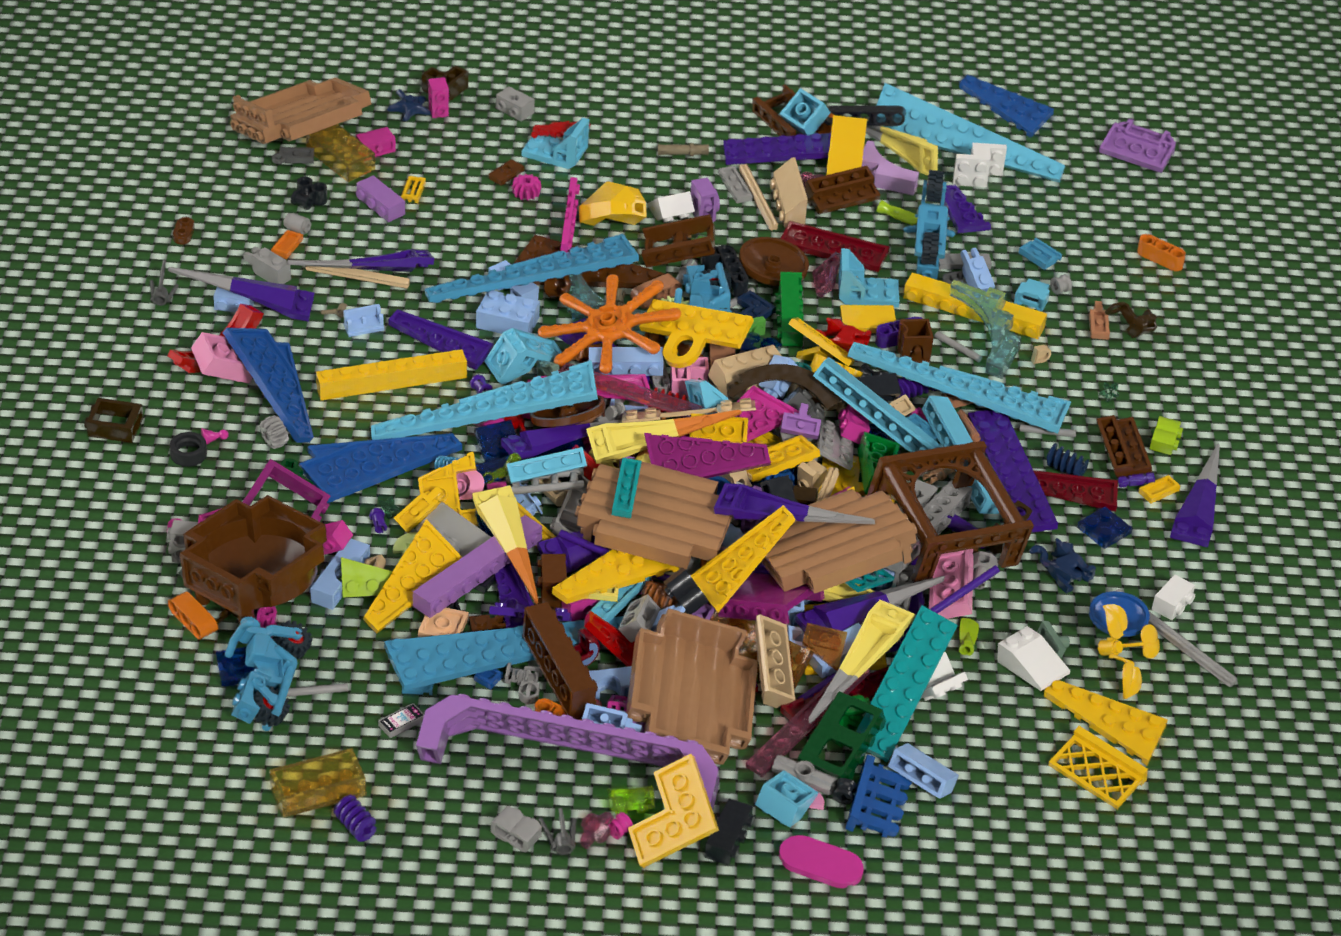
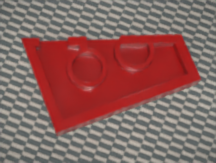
M590 610L585 616L584 627L627 667L632 666L635 641L631 643L620 630Z

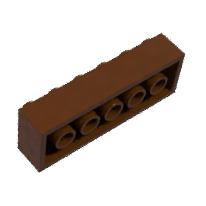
M548 602L525 607L523 639L565 714L572 716L576 720L582 719L586 703L596 705L595 694L598 691L596 681L590 677L588 667L582 663L580 653L574 649L572 639L567 637L564 625L559 623L555 610L551 609Z

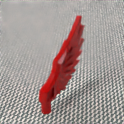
M569 121L552 122L549 125H534L531 136L537 138L538 135H547L548 137L551 135L555 138L556 136L561 138L565 131L577 122L569 123Z

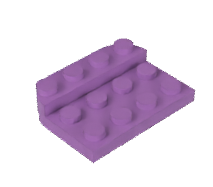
M1127 119V122H1120L1118 124L1115 122L1102 142L1099 152L1162 173L1171 155H1174L1176 142L1170 136L1171 133L1165 130L1161 134L1133 125V119Z

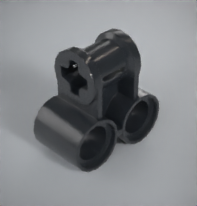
M307 176L298 178L297 190L291 196V204L300 205L305 210H309L314 204L321 206L327 203V185L325 183L317 182L313 184V180Z

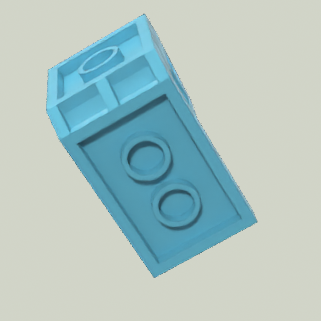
M582 118L567 129L563 134V140L546 135H538L537 138L531 137L522 150V156L566 169L572 168L588 148L589 119Z
M842 248L838 274L839 299L845 305H894V307L899 308L898 279L864 278V265L849 249Z
M511 328L501 334L484 362L499 383L507 384L531 371L537 360L554 363V358L562 353L554 340Z
M689 379L685 381L691 410L715 408L717 404H721V401L728 400V397L705 380ZM717 412L705 413V414H706V415H709V414H715V413H717Z

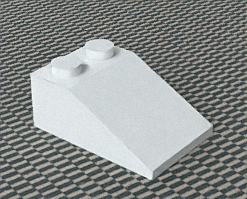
M1028 626L998 643V663L1040 691L1052 685L1053 681L1060 680L1070 674L1069 668L1042 635Z

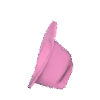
M470 471L457 474L460 500L472 499V493L483 491L485 485L484 478L479 472Z

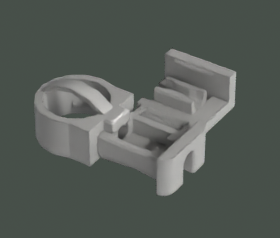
M508 663L505 683H518L520 685L519 700L525 704L535 703L539 699L540 683H538V679L542 677L540 667L525 666L523 671V669L511 668V663Z

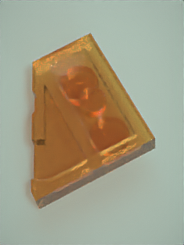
M807 623L802 645L834 670L838 671L847 632Z

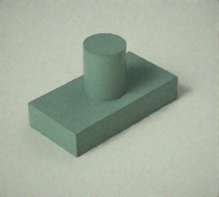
M1042 621L1037 633L1042 635L1061 659L1066 648L1070 645V639L1068 636H1058L1049 621Z

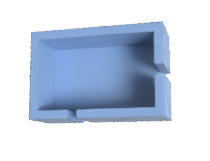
M495 290L486 292L476 311V328L500 334L511 328L532 333L539 320L540 301L512 294L504 296V293Z

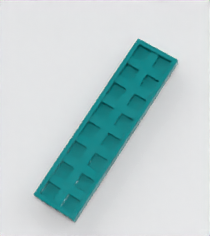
M923 605L916 614L870 703L883 709L886 724L881 731L879 730L873 746L869 747L867 752L885 762L889 761L958 626ZM865 712L856 732L864 733L874 716Z

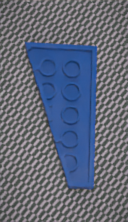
M967 75L959 84L960 89L972 97L979 98L980 103L989 105L991 107L990 110L1007 122L1016 124V128L1026 131L1027 136L1030 138L1054 113V109L1047 105L1040 104L1032 99L1005 90L1002 87H997L974 76Z

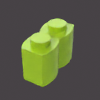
M1159 416L1149 449L1172 455L1173 450L1177 451L1180 441L1177 438L1181 439L1183 428L1180 427L1181 422Z

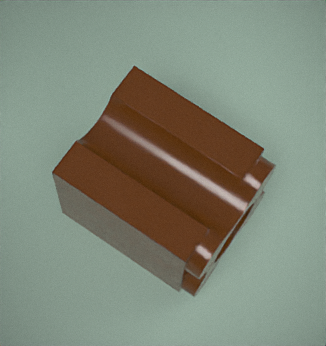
M900 319L897 338V352L900 353V357L908 356L917 363H922V361L930 363L934 337L929 319Z

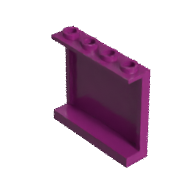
M753 573L718 612V617L756 621L757 615L761 614L781 623L789 624L788 611L803 600L822 601L825 599L824 590L814 594L809 586L804 584L784 592L771 574Z

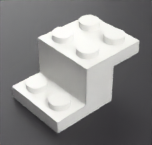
M972 143L971 155L956 154L953 185L987 187L988 175L1003 176L1007 145Z
M946 652L942 655L921 696L925 701L941 697L949 690L962 687V682L968 680L965 672L954 673Z

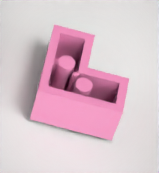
M699 357L692 365L684 368L670 366L672 397L678 392L679 398H682L684 394L688 398L685 385L686 380H698V378H701L708 382V357Z

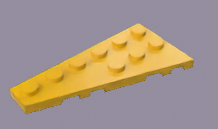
M784 505L691 575L708 599L709 604L717 612L723 608L796 520Z
M427 519L363 618L376 634L413 606L414 590L462 558Z
M612 549L554 586L552 594L564 603L569 604L589 598L590 594L596 592L602 594L613 587L619 589L643 582L645 578L650 576H663L664 572L667 571L677 572L680 567Z
M1060 680L1053 681L1052 685L1048 686L1044 691L1045 698L1062 709H1068L1074 713L1076 719L1079 721L1083 719L1089 723L1091 729L1112 743L1120 744L1126 748L1128 754L1131 756L1135 754L1142 759L1141 762L1148 766L1167 726L1168 719Z

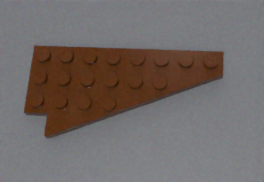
M535 234L513 264L558 252L561 250V242ZM621 264L616 265L614 268L606 267L598 271H586L579 275L571 274L568 276L571 280V286L606 287L607 276L615 274L619 278L618 288H635L665 273L640 265ZM533 282L536 285H544V282Z

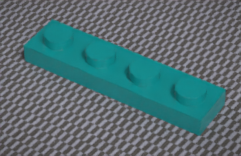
M622 457L611 515L631 518L641 470V460Z

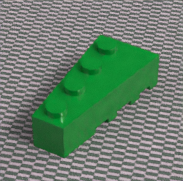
M780 272L779 292L775 293L776 315H779L776 318V327H778L777 338H780L781 346H803L804 335L789 325L792 318L798 317L804 321L803 286L801 285L802 272Z
M865 431L857 451L864 494L867 495L879 458L897 455L900 444Z

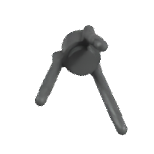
M165 259L162 261L159 286L156 289L154 288L153 280H150V300L160 306L165 305L166 302H171L172 296L179 287L176 284L169 295L167 289L163 287L166 267Z
M559 808L561 832L556 835L555 840L541 817L538 819L551 844L552 851H556L560 855H566L576 848V818L572 820L571 835H569L565 828L563 809Z

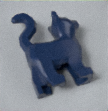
M1056 538L1055 551L1051 553L1056 559L1052 561L1048 560V553L1044 547L1036 545L1030 548V554H1041V564L1048 570L1049 574L1066 594L1074 589L1070 584L1073 579L1078 581L1083 579L1085 582H1088L1094 578L1096 567L1094 565H1087L1082 556L1074 551L1072 543L1062 542Z

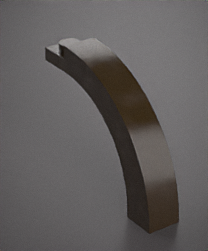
M770 364L750 369L739 375L742 381L740 384L736 381L728 386L730 390L726 392L731 399L758 383L786 381L797 384L811 392L821 402L825 410L843 400L813 376L814 372L788 364Z

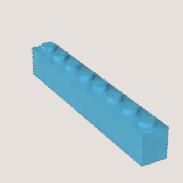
M830 357L824 360L813 376L909 452L943 447Z
M929 396L922 407V411L940 444L943 447L973 442L949 398ZM975 479L973 485L969 487L972 488L971 500L978 512L983 514H999L986 489Z

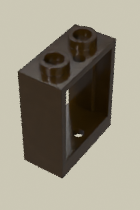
M98 397L95 405L91 406L89 417L85 419L84 426L87 428L88 437L133 443L143 421L142 404ZM101 414L128 418L125 425L98 421Z

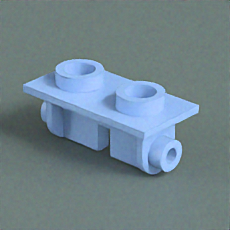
M531 493L514 495L517 502L521 503L533 516L537 510L543 514L539 507L542 504L535 495L533 497L530 495Z

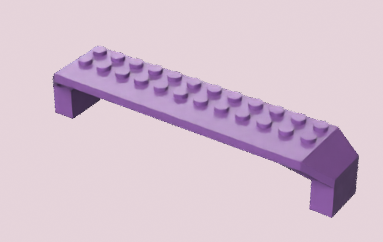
M458 694V696L450 695L426 709L416 743L420 760L437 764L442 763L448 737L475 729L662 767L692 754L695 756L712 810L714 809L719 787V769L703 745L697 741H681L674 736L661 737L649 731L645 733L636 732L635 729L625 727L624 729L616 728L610 723L596 724L589 719L576 720L569 715L556 716L549 711H532L531 708L525 706L520 708L512 707L505 702H500L499 704L492 703L485 698L472 699L465 694Z

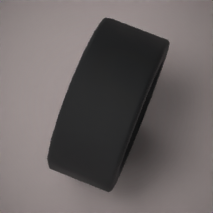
M183 432L174 436L170 441V456L177 465L184 467L196 466L206 459L207 443L202 435L195 432ZM186 446L199 448L189 453L179 451L180 448Z

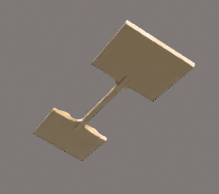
M751 398L740 399V402L723 400L715 408L661 413V410H656V408H646L643 412H637L635 409L627 410L622 415V423L660 420V417L691 415V413H721L733 410H741V412L756 410L755 400L751 401Z

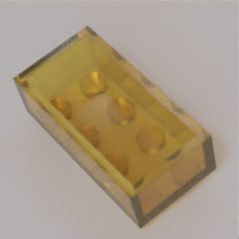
M339 124L306 135V148H314V156L347 182L375 170V153Z
M352 748L269 770L270 788L283 818L337 804L348 795H354L356 798L366 796V778Z

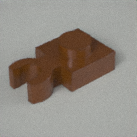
M489 614L469 617L471 632L506 628L504 616L497 615L491 619Z

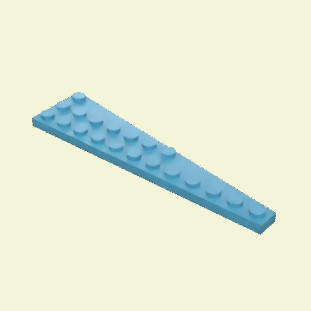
M887 83L884 84L877 105L902 106L906 110L904 123L900 126L883 127L926 139L928 143L938 146V149L956 154L971 155L972 143L1007 145L1004 167L1060 183L1065 169L1064 164ZM878 114V117L884 118L885 115H884V114ZM895 114V115H894V116L897 117V118H901V117H902L900 114Z
M857 342L852 344L848 353V357L853 358L855 361H862L874 368H881L889 373H896L907 380L916 381L926 387L938 389L942 393L957 396L961 400L973 402L977 406H984L996 413H1003L1013 419L1027 422L1029 425L1041 427L1048 432L1058 434L1071 404V401L1053 396H1048V398L1037 396L1038 392L1035 391L1026 393L1021 391L1020 387L1013 386L1008 388L1002 382L948 367H932L926 361L917 363L908 356L899 358L893 352Z
M592 360L570 366L568 371L561 373L558 370L553 371L551 376L544 378L537 376L527 383L520 381L459 399L460 403L450 406L448 403L442 404V408L433 411L429 408L423 410L420 415L409 414L372 425V440L421 435L427 432L441 431L443 429L596 400L598 395Z

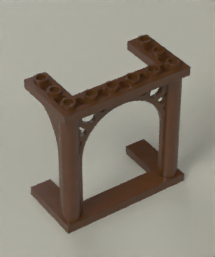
M984 441L879 458L867 495L878 491H883L885 494L890 493L897 500L902 511L907 515L908 520L915 524L917 528L916 536L922 548L911 575L913 583L932 579L940 556L945 553L1005 543L998 560L999 566L1005 568L1019 564L1034 525L1031 520L1024 521L985 455L987 445ZM947 468L957 470L952 482L954 488L969 487L973 485L975 479L979 481L988 492L1006 524L938 536L916 497L915 483L922 474L933 469ZM912 471L914 475H908L904 472Z

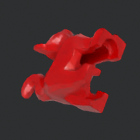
M828 317L826 319L828 323L826 331L823 332L822 330L815 329L825 337L835 336L830 340L848 353L854 342L868 345L872 333L870 330L863 332L854 326L846 325L840 319Z

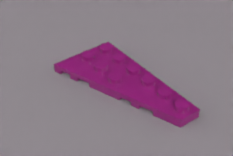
M644 433L651 464L706 479L771 465L766 444L732 443L725 440L722 442L705 438L670 437L663 434L660 436Z

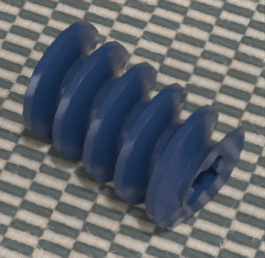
M1054 443L1047 454V465L1049 467L1054 466L1056 470L1060 469L1062 473L1067 472L1069 475L1083 476L1087 470L1089 459L1083 462L1084 456L1082 455L1079 459H1076V452L1070 456L1071 450L1068 449L1063 453L1064 447L1061 446L1057 450V443Z

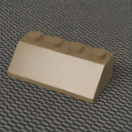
M791 158L773 173V179L770 180L773 199L776 200V209L779 211V220L783 222L784 228L787 227L790 221L805 224L808 201L796 159Z
M774 345L724 357L714 360L708 376L718 390L728 397V400L740 399L751 387L730 399L726 393L730 390L728 386L736 381L740 384L742 382L739 378L740 374L759 366L769 365L774 355H782ZM759 383L756 384V385H754V386L758 387L759 389L763 390V389L759 386Z
M759 614L756 617L755 640L757 644L763 704L779 708L783 704L795 701L787 625Z

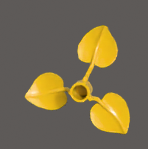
M1115 604L1103 605L1106 613L1107 628L1111 637L1099 641L1098 651L1101 656H1109L1110 659L1114 658L1125 662L1122 672L1123 699H1128L1137 694L1141 689V671L1138 667H1134L1133 661L1117 655L1122 652L1124 647L1143 646L1144 657H1156L1160 649L1158 633L1153 625L1147 624L1141 630L1142 642L1122 644L1117 639L1121 638L1124 635L1123 631L1127 629L1126 612L1122 607Z

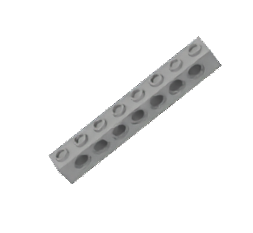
M951 480L946 486H943L938 494L934 495L929 503L925 504L923 510L938 535L950 524L952 519L948 518V515L953 517L956 514L958 516L970 504L972 488L963 487L955 489ZM917 536V543L911 544L913 550L911 553L912 561L919 555L922 548ZM901 561L885 568L900 574L911 562L904 564Z

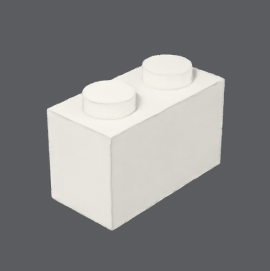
M1174 575L1155 595L1152 610L1173 620L1177 615L1183 613L1187 604L1190 605L1195 598V585Z

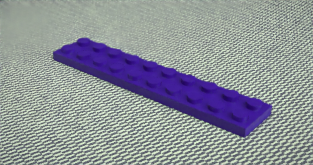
M993 410L968 413L969 420L981 437L979 441H984L987 445L985 455L1012 501L1015 503L1019 500L1032 509V513L1027 519L1031 520L1034 525L1032 532L1058 529L1056 517L1008 416L1003 413H996ZM1018 507L1017 509L1019 513L1021 514V516H1024L1025 511L1022 508Z

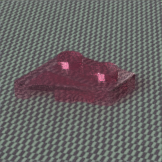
M838 252L832 254L812 271L816 294L821 298L835 286L841 254Z

